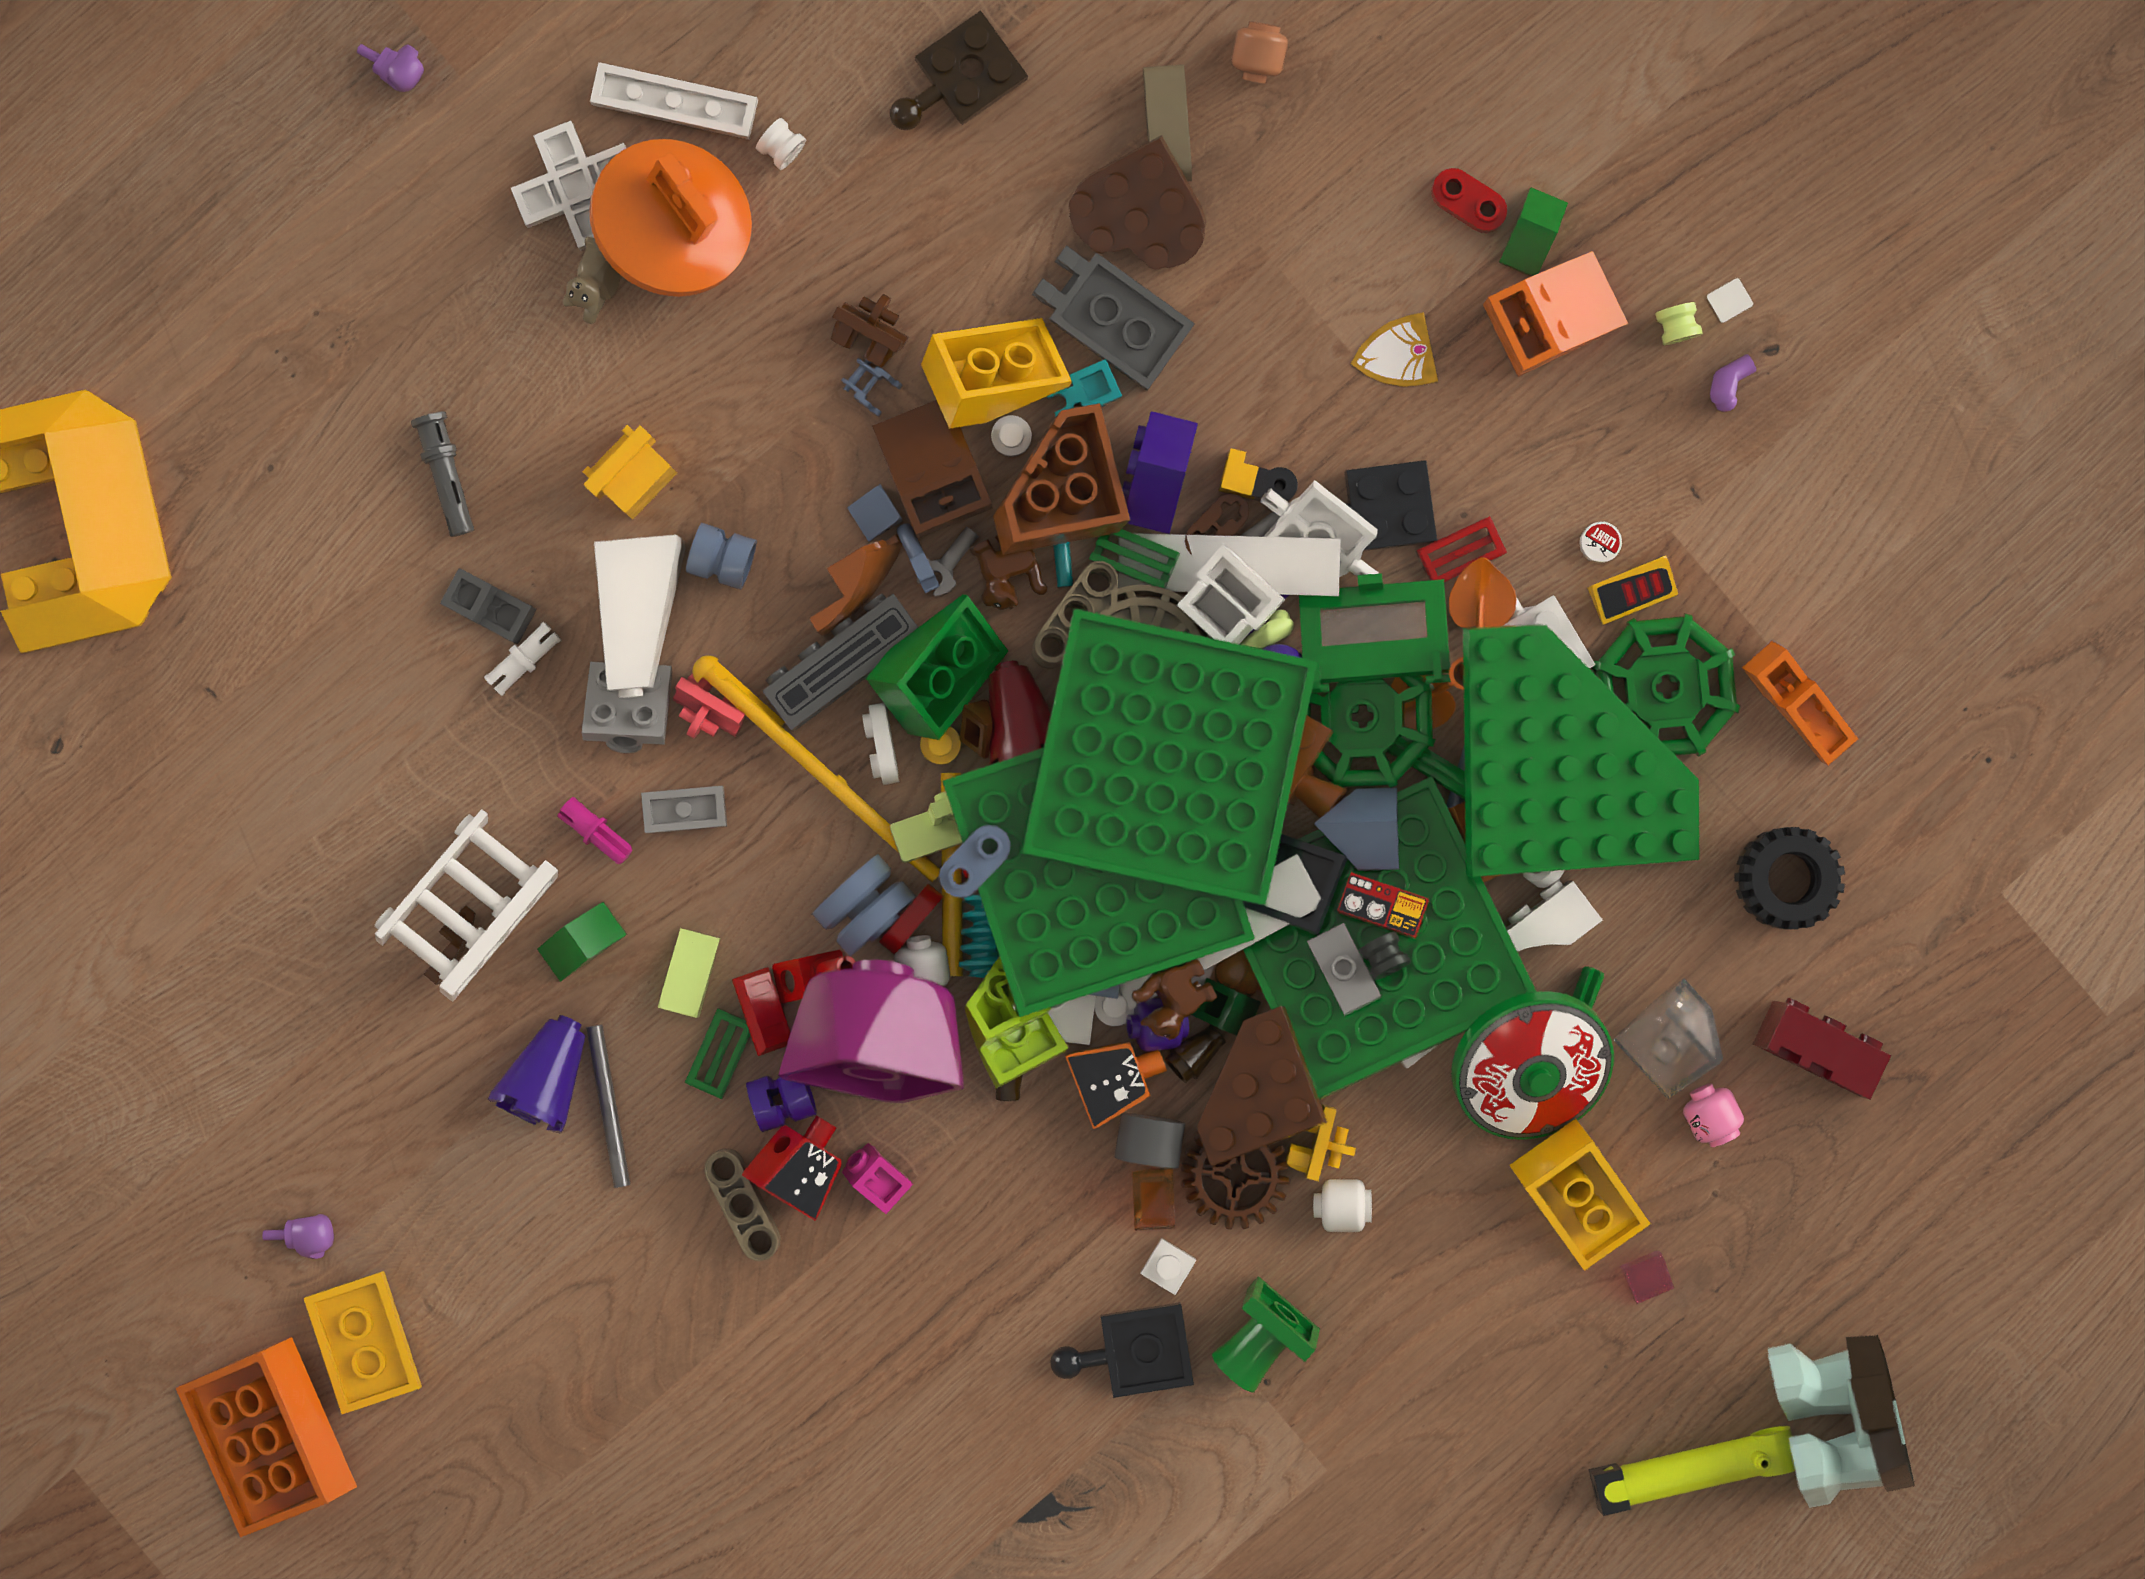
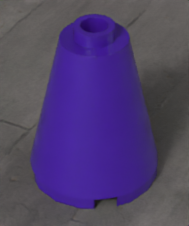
M559 1015L557 1020L548 1019L491 1090L487 1100L497 1102V1107L531 1124L536 1125V1123L543 1121L549 1124L546 1130L561 1134L566 1126L586 1037L579 1031L582 1025L563 1015Z

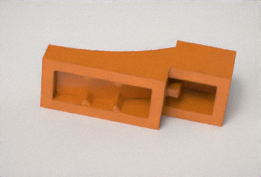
M1771 641L1742 667L1761 694L1777 708L1824 764L1829 766L1858 740L1857 736L1818 684L1807 677L1786 648Z

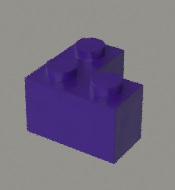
M1151 411L1147 427L1138 426L1133 449L1136 450L1131 452L1126 471L1127 474L1134 475L1133 481H1124L1122 488L1130 521L1127 524L1170 534L1198 423Z

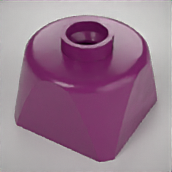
M861 960L853 963V970H834L820 973L810 979L807 984L778 1076L783 1080L887 1103H905L964 1089L954 997L945 987L926 979L914 977V969L910 966L892 961Z

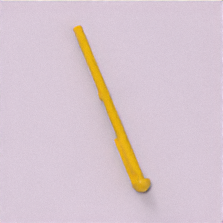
M710 655L702 656L694 663L692 672L697 683L702 678L706 679L898 852L890 830L891 824L848 786L843 777L839 774L837 776L833 774L819 759L782 727L785 721L718 662V658ZM926 856L909 862L931 883L940 874L941 869Z

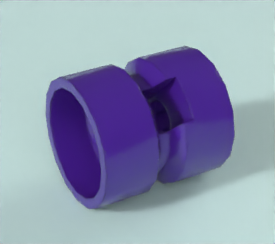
M765 1076L746 1083L750 1104L761 1132L784 1126L786 1118L789 1117L796 1122L817 1115L810 1085L783 1080L779 1076L775 1080L770 1076ZM780 1093L783 1105L776 1106L773 1096Z

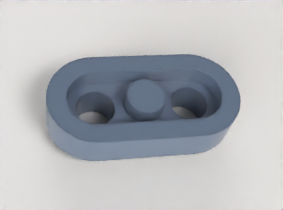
M983 826L975 830L942 865L939 878L943 889L955 897H966L974 893L1008 857L1010 841L1006 833L996 826ZM987 838H992L997 843V850L991 855L985 854L981 848L982 842ZM959 868L965 869L969 875L968 881L962 885L956 884L952 878L953 872Z

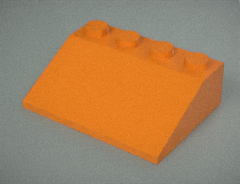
M292 1337L176 1388L240 1538L325 1505L357 1487Z

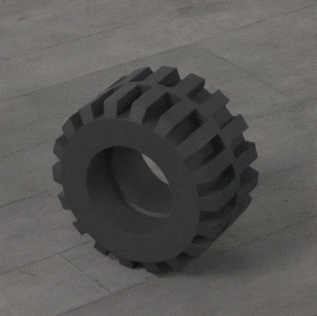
M1785 827L1763 832L1757 836L1758 839L1754 842H1749L1744 848L1746 850L1744 856H1739L1736 864L1740 865L1739 873H1735L1734 882L1739 883V890H1736L1738 898L1744 900L1746 905L1743 907L1750 914H1754L1756 920L1762 924H1768L1779 929L1798 930L1799 928H1809L1815 926V922L1824 921L1829 917L1828 912L1831 908H1837L1840 900L1837 899L1838 894L1844 893L1845 884L1841 883V875H1845L1844 866H1839L1837 860L1841 856L1837 850H1832L1829 847L1831 843L1825 837L1817 836V832L1810 829ZM1785 854L1799 856L1806 863L1810 871L1808 891L1800 900L1792 903L1780 901L1771 891L1768 881L1772 864L1778 857Z

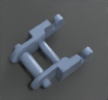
M857 358L856 361L859 367L848 380L845 378L841 379L845 384L843 389L847 392L850 389L856 393L853 396L854 399L879 417L882 412L866 400L867 393L877 380L883 378L899 390L903 385L893 379L881 367L877 366L873 369L869 366L870 361L867 359L862 361ZM867 370L873 377L861 391L855 385Z

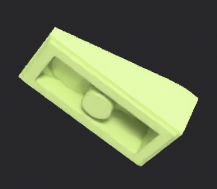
M680 928L658 1008L695 1018L700 1017L720 938Z

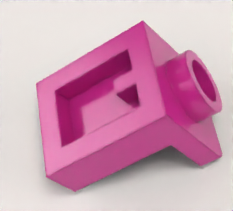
M867 1143L862 1149L855 1151L847 1160L846 1167L842 1171V1174L852 1187L885 1214L891 1210L913 1185L908 1177L887 1161L870 1143Z

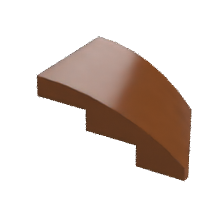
M895 534L886 541L882 539L862 546L827 568L844 597L809 618L822 637H825L837 625L855 614L878 589L888 575L901 550L902 542L898 534Z

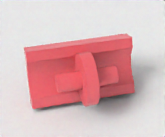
M693 673L687 679L681 677L675 686L676 693L673 701L684 707L679 717L691 723L687 735L694 739L702 730L714 737L719 728L736 737L742 728L745 714L726 697L721 700L710 694L709 692L713 686L706 679L702 678L697 683Z

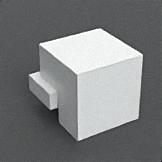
M1222 545L1195 575L1201 581H1198L1177 606L1213 639L1240 644L1253 628L1259 630L1285 599L1226 545Z

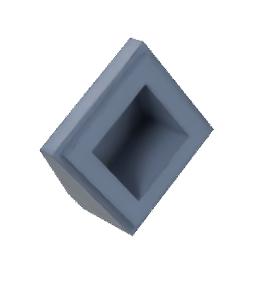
M881 484L847 507L868 542L903 521Z

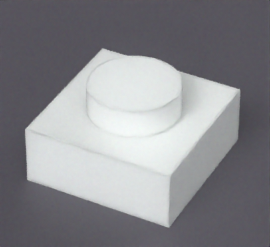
M1161 1237L1140 1274L1176 1295L1197 1260Z

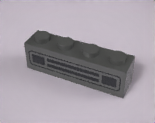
M881 593L863 607L867 612L855 622L850 617L831 631L834 638L823 646L815 642L798 655L801 660L799 664L789 671L783 666L765 680L769 686L762 690V692L792 731H796L866 679L890 648L918 628L894 594L886 598Z

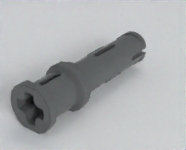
M445 411L415 418L410 422L413 428H417L423 448V452L420 454L421 459L425 464L430 465L450 537H455L474 531V526L455 466L454 457L456 456L457 448L455 444H451L445 425V420L448 418Z

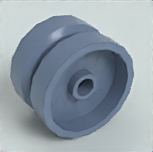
M879 854L870 859L849 877L811 914L825 930L833 929L847 916L851 919V922L838 934L836 941L850 957L868 941L873 942L900 918L898 914L916 898V895L903 881L895 882L881 895L879 894L877 889L890 877L892 870Z

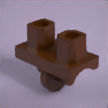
M885 294L879 298L877 303L866 297L862 298L858 307L869 312L870 315L845 302L842 307L838 306L832 316L837 321L834 325L831 340L845 348L851 349L859 333L872 339V342L864 358L879 367L885 366L895 352L897 353L903 349L909 337L881 322L883 320L895 326L899 319V315L887 309L891 298Z

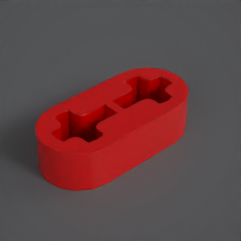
M928 883L879 943L895 955L944 896Z

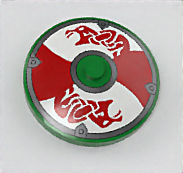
M1538 991L1508 998L1491 1007L1480 1015L1466 1030L1453 1057L1451 1067L1452 1086L1467 1117L1482 1130L1507 1139L1525 1140L1540 1138L1554 1134L1575 1118L1578 1121L1595 1106L1605 1092L1612 1075L1614 1048L1605 1025L1597 1013L1586 1003L1559 992Z

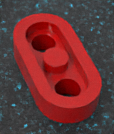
M1449 168L1439 173L1433 182L1431 194L1436 205L1475 231L1491 233L1497 230L1505 221L1507 205L1504 198L1466 172L1457 168ZM1456 182L1460 186V193L1456 195L1449 194L1446 190V184ZM1490 204L1494 208V215L1491 217L1483 216L1480 212V206Z

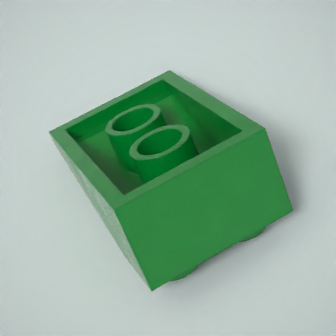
M962 594L890 648L867 676L866 680L907 734L940 740L961 713L964 705L969 703L994 671V667L1008 653V649L970 597Z

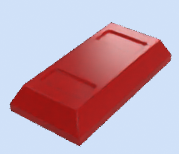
M769 967L732 979L757 1055L761 1056L786 1047L791 1032Z

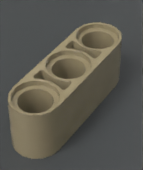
M1184 64L1143 67L1148 142L1162 135L1186 180L1192 181Z
M720 1149L711 1155L705 1163L704 1172L706 1179L745 1255L754 1261L768 1260L780 1246L781 1235L757 1186L742 1176L747 1166L741 1155L733 1149ZM726 1157L734 1163L735 1173L732 1178L723 1179L715 1173L714 1163L717 1158ZM737 1194L748 1195L754 1204L752 1213L748 1215L738 1214L732 1205L734 1196ZM758 1230L767 1232L772 1240L771 1248L764 1252L754 1249L750 1241L753 1232Z

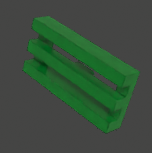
M1121 529L1117 533L1098 537L1095 543L1096 547L1094 552H1091L1089 560L1092 562L1104 561L1111 564L1116 572L1145 584L1166 589L1180 553ZM1113 535L1169 559L1167 564H1164L1108 540ZM1105 549L1163 573L1161 578L1157 579L1102 556Z
M717 1008L685 1080L686 1084L723 1099L751 1036L746 1020ZM722 1020L729 1022L705 1079L700 1081L696 1078ZM738 1026L743 1029V1032L720 1084L716 1088L711 1084Z

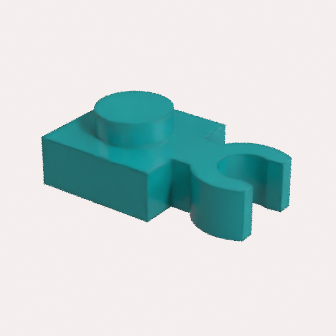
M1106 359L1070 374L1072 387L1046 396L1048 400L1055 396H1062L1066 400V406L1061 410L1074 408L1078 404L1087 406L1100 403L1102 407L1122 398L1120 389ZM1061 410L1054 412L1055 417L1060 413Z

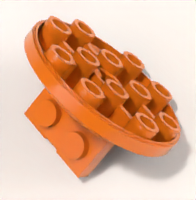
M654 139L634 144L622 150L602 170L590 199L591 229L604 258L626 280L656 294L677 297L691 296L718 286L740 264L750 242L752 229L751 211L741 184L722 161L706 150L687 142L672 139Z

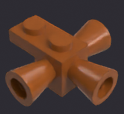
M1306 715L1288 803L1294 806L1297 799H1299L1320 819L1343 800L1347 789L1313 777L1315 771L1312 765L1333 734V731Z

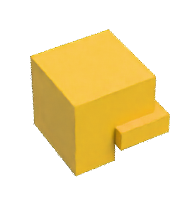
M626 425L622 430L624 435L592 468L587 466L582 471L589 478L583 485L599 500L604 495L608 496L625 514L634 519L673 479L677 472L651 448L656 440L643 427L639 426L633 431Z

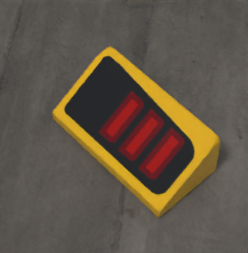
M1667 556L1588 587L1602 625L1678 595Z

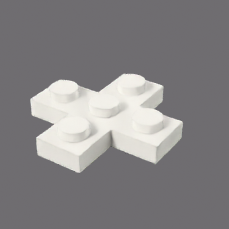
M568 121L533 135L548 173L514 186L511 190L527 228L565 214L576 244L581 251L586 249L584 243L586 236L594 238L590 224L589 208L595 183L608 162L622 150L626 149V146L622 143L586 157L572 121Z

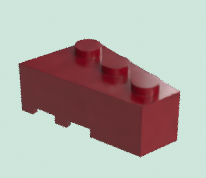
M1787 998L1785 1003L1773 1001L1752 1045L1851 1093L1871 1100L1891 1058V1055L1881 1050L1884 1043L1863 1033L1860 1034L1859 1038H1856L1844 1032L1847 1027L1845 1024L1825 1015L1820 1020L1808 1013L1810 1009L1808 1006L1791 998Z

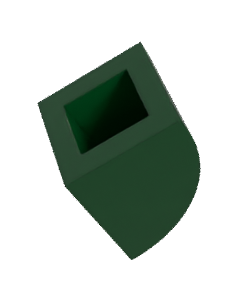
M1206 978L1204 984L1206 982L1211 984L1217 998L1212 1002L1206 1001L1202 1003L1191 1015L1237 1036L1243 1021L1256 1015L1261 1002Z

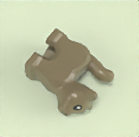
M586 236L584 242L586 250L579 263L577 277L567 283L563 305L565 307L578 306L585 308L583 320L588 324H593L596 322L605 300H609L615 295L621 275L604 258L595 239Z

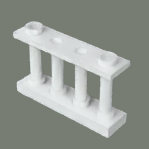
M482 809L475 817L468 814L454 832L458 835L455 841L397 909L393 910L389 907L374 925L379 929L375 933V938L380 945L383 946L393 935L440 973L439 978L443 981L439 985L440 992L452 1002L558 877V870L546 860L539 868L535 865L529 867L485 832L483 827L488 823V814ZM471 842L519 879L518 884L522 888L513 899L508 896L505 898L500 896L456 860ZM444 873H447L493 910L492 915L496 919L486 931L482 927L476 929L430 892ZM418 904L467 942L465 946L470 950L460 962L455 958L449 960L403 923Z

